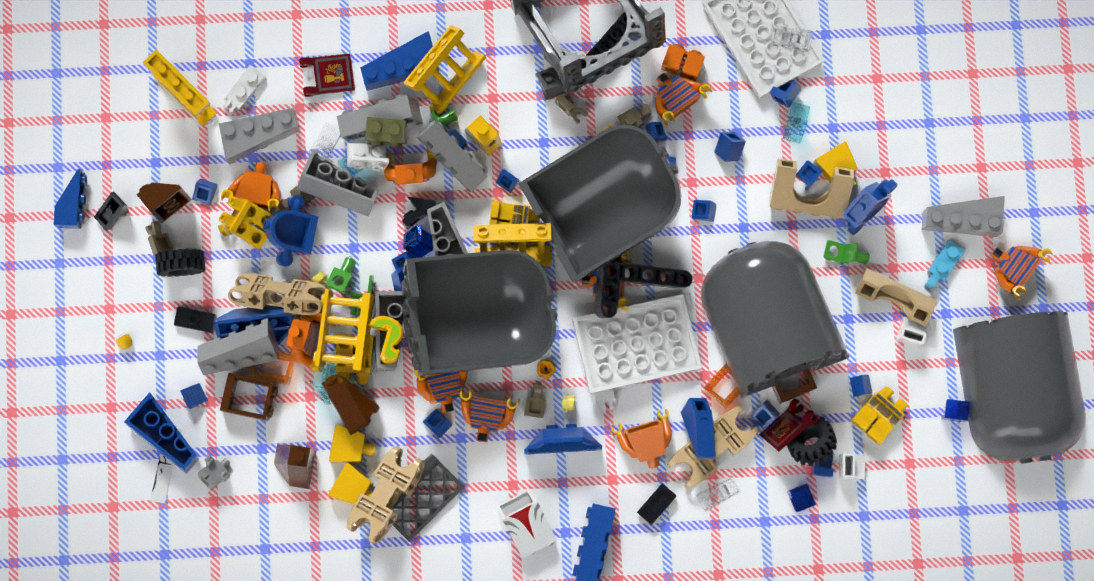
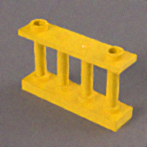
M453 25L447 28L403 82L408 88L416 92L420 89L432 101L428 109H433L439 115L446 110L448 104L487 58L484 54L477 51L472 53L461 41L465 33ZM454 46L467 58L462 67L449 55ZM443 60L456 73L450 82L437 70V67ZM431 75L444 87L438 96L425 84Z
M157 49L142 62L152 72L151 75L203 126L217 114L210 106L211 103Z
M551 223L473 225V243H480V248H474L475 253L516 250L530 255L541 266H551V246H545V241H551ZM538 241V246H526V242ZM499 242V247L487 246V243ZM507 242H518V247H507Z
M325 289V294H322L321 297L323 309L317 351L314 352L313 362L316 367L323 369L324 362L351 364L353 370L365 373L371 330L368 326L372 321L375 296L371 293H363L360 299L333 297L334 292ZM332 304L359 307L361 309L360 317L331 316ZM329 324L356 326L358 328V335L355 338L328 335ZM327 343L354 345L356 347L355 355L349 357L326 354Z

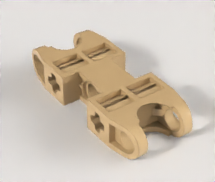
M242 273L235 280L236 286L229 290L228 298L233 304L243 307L263 309L265 305L284 307L285 313L316 315L322 309V296L315 295L314 291L319 289L325 294V289L327 288L323 284L312 281L293 279L292 283L273 281V276ZM246 279L249 283L242 285L239 280ZM232 292L241 293L242 298L237 299L233 297ZM315 303L318 309H311L308 305Z
M740 405L725 412L713 422L716 457L726 449H728L732 456L736 455L760 431L757 426L747 431L737 428L735 421L738 413L743 410ZM691 441L678 450L667 463L669 468L675 464L679 465L682 463L690 467L691 476L689 481L684 484L686 489L704 481L718 469L713 463L714 459L697 458Z
M398 446L393 447L385 455L373 475L380 481L371 496L368 497L361 493L347 520L346 526L351 532L356 531L359 526L361 527L365 523H370L371 528L369 531L371 533L368 540L372 544L380 542L389 532L399 516L392 510L401 493L409 497L411 496L424 471L425 462L420 458H417L406 467H401L403 449Z

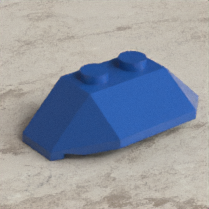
M265 305L263 309L250 307L234 309L214 319L217 338H226L231 332H241L246 330V326L251 324L254 326L259 325L262 320L268 318L279 345L289 335L288 332L291 328L293 316L292 313H285L283 307Z
M566 424V428H558V425H547L546 429H542L524 449V455L602 450V445L582 427H577V424Z

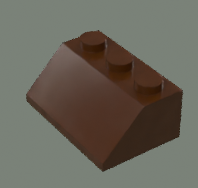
M151 182L150 184L143 185L139 189V193L136 194L161 223L192 200L180 185Z

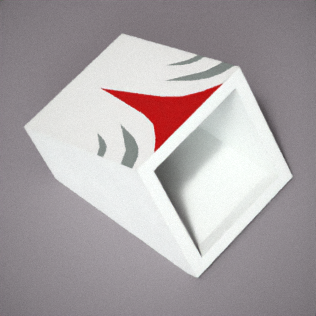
M531 489L496 506L522 559L533 556L536 551L548 548L557 541Z

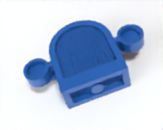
M885 179L880 184L875 182L865 187L844 211L842 216L848 221L849 228L847 231L852 236L857 234L864 226V223L871 220L887 204L891 198L890 193L898 186L893 179L890 181Z
M293 195L288 199V207L291 210L275 212L269 219H265L263 223V230H265L269 242L273 246L283 249L276 256L277 264L282 267L292 264V251L302 254H311L319 216L300 212L305 202L299 195Z

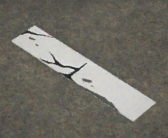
M160 454L150 501L165 504L174 464L162 454Z

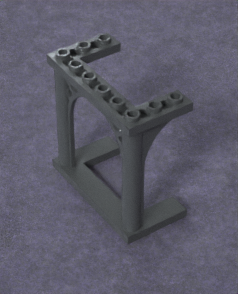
M510 0L515 16L519 14L561 78L563 89L567 95L579 91L581 87L588 83H594L603 75L611 74L616 68L629 64L631 60L644 56L648 51L659 48L666 42L665 12L661 7L649 13L639 0H618L627 18V26L622 39L613 48L604 53L590 56L578 55L577 52L572 53L566 50L557 42L534 7L544 0ZM630 34H639L641 38L633 41L628 36ZM581 61L586 62V67L581 69Z

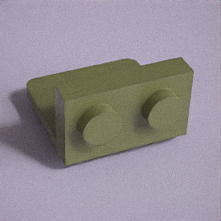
M367 117L365 140H370V144L383 145V142H389V146L402 147V144H407V140H404L406 120Z

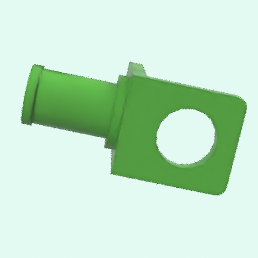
M433 109L430 110L432 120L440 122L443 126L458 120L453 109L440 116L436 115Z
M827 240L823 257L841 264L856 261L865 265L870 259V254L857 250L858 243L845 245ZM832 246L838 248V255L836 257L830 254Z
M346 257L340 269L333 268L326 286L339 292H344L346 287L350 288L352 282L351 272L356 265V261Z
M374 275L369 276L367 293L372 294ZM345 291L344 295H351L352 299H360L363 293ZM351 306L350 314L360 316L361 309Z

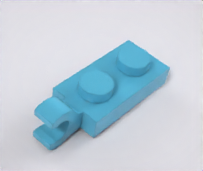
M948 240L927 272L932 275L925 283V286L931 290L938 280L944 282L965 250L951 240Z

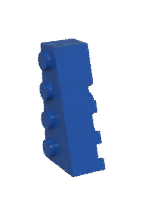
M429 31L360 67L366 91L404 82L433 47Z
M150 392L124 421L128 428L187 474L199 460L196 453Z
M595 503L592 504V507L587 508L585 518L589 519L588 525L583 526L581 537L584 538L583 546L579 545L577 557H580L579 564H574L572 576H576L575 581H600L599 578L603 570L604 556L607 551L608 538L611 533L616 508Z

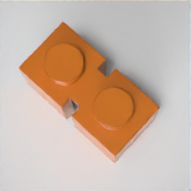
M669 44L661 70L677 75L684 57L686 61L680 76L697 81L705 56L696 50L685 51L686 49L682 45Z

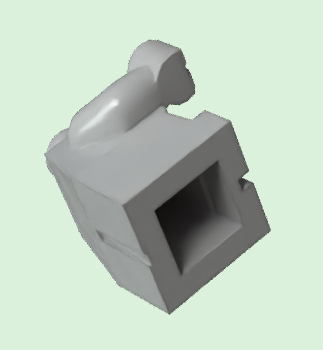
M209 455L204 459L207 466L198 472V478L212 491L221 481L226 482L230 477L226 467L231 463L226 458L219 462Z

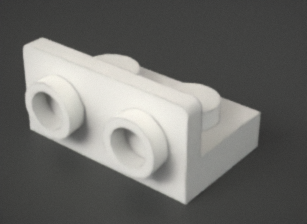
M347 144V167H354L357 170L369 168L374 171H381L389 164V159L386 158V146Z

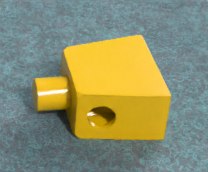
M481 115L464 130L488 157L502 145L499 134Z
M846 141L821 155L813 162L816 167L822 170L821 174L830 184L834 167L852 169L854 173L858 169Z
M335 425L329 462L361 463L363 454L375 455L376 445L366 443L367 436L363 433L356 432L350 435L345 427Z
M346 462L328 495L355 505L361 493L368 497L371 496L372 491L369 489L373 482Z

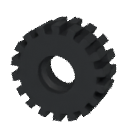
M172 249L155 254L156 273L158 276L179 277L200 274L206 271L204 251L201 249Z
M821 416L816 424L807 426L789 442L787 448L797 463L800 461L801 465L805 466L807 462L809 466H813V463L816 462L819 465L821 460L825 462L829 460L828 455L832 457L834 454L833 450L837 448V439L828 420L825 421V418ZM810 438H819L812 445L804 444Z

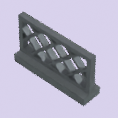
M432 453L424 460L425 467L419 483L421 481H429V492H418L417 484L415 492L411 494L415 495V506H404V498L407 495L401 493L392 510L401 509V520H396L393 526L409 542L465 487ZM437 465L443 470V478H432V470ZM432 481H443V492H432ZM446 481H454L459 486L454 492H445ZM418 495H429V506H418ZM432 495H443V503L440 506H432ZM404 509H415V520H404ZM418 509H429V517L426 520H418ZM404 523H415V531L410 536L404 532Z

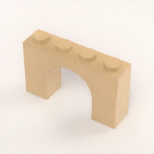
M777 159L769 197V207L779 211L784 209L794 213L804 212L810 213L813 216L824 215L833 219H845L842 214L848 208L854 183V170L834 167L831 184L827 192L816 198H807L798 194L793 187L797 172V161Z

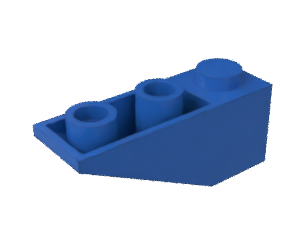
M77 169L55 205L53 225L57 228L81 229V224L84 223L85 215L82 212V208L86 203L84 186H87V175L81 169Z
M689 398L680 413L697 458L715 459L713 417L706 398Z

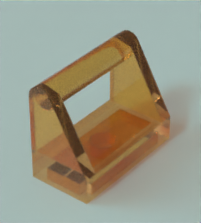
M278 352V360L289 362L285 375L258 371V364L251 367L249 377L290 386L295 360H293L291 354Z
M727 363L703 387L725 409L740 395L737 387L725 399L712 390L730 371Z

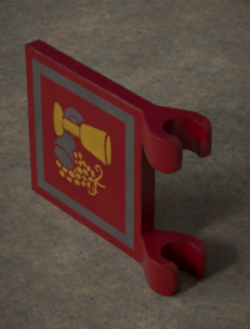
M350 53L313 58L302 57L299 59L301 68L314 67L316 87L306 86L303 88L304 97L355 91Z
M794 398L790 402L788 409L759 434L778 452L807 426L816 424L819 421V418L814 415L815 413L812 410H808L805 413L803 420L795 415L804 409L802 404L796 407L800 402L797 398Z

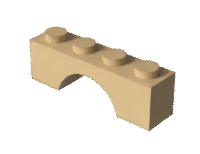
M868 268L865 269L860 278L855 294L872 302L877 299L891 301L904 310L908 319L923 326H926L936 305L935 299Z

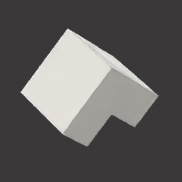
M904 316L900 323L896 341L918 348L924 345L927 335L925 333L927 324L923 326Z
M855 453L839 454V479H865V455Z

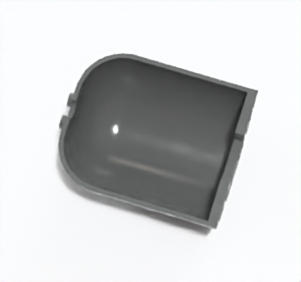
M633 125L610 127L518 183L535 215L542 219L543 223H551V238L557 247L554 250L573 283H576L661 232L672 223L678 214L682 198L680 183L676 176L679 171L673 162L670 164L667 157L669 154L665 147H659L652 136L639 127Z
M778 241L752 242L742 248L730 250L728 255L716 262L706 274L701 288L702 304L741 398L776 386L779 380L810 368L816 371L850 357L812 268L806 257L795 247Z
M500 250L405 260L403 273L406 275L404 276V281H402V295L406 296L402 305L403 323L409 354L413 353L412 365L414 370H419V376L525 365L541 358L552 346L556 334L555 320H557V311L552 309L550 302L554 301L553 290H550L545 270L530 255L516 250Z
M1054 311L1049 314L1047 312L1014 315L998 318L990 323L989 321L973 323L968 327L961 326L953 329L970 432L976 445L985 454L1001 461L1020 460L1021 464L1033 462L1032 458L1046 461L1052 460L1051 456L1069 450L1079 441L1086 424V412L1067 312Z

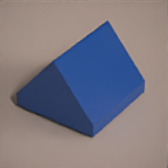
M649 122L645 126L646 132L657 143L667 140L662 122Z
M503 168L495 183L511 193L520 180Z
M859 375L850 378L853 397L872 394L869 375Z

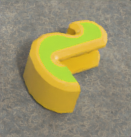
M378 316L372 319L368 327L387 332L380 358L385 364H393L400 355V350L394 348L401 342L403 328L397 320L391 317Z

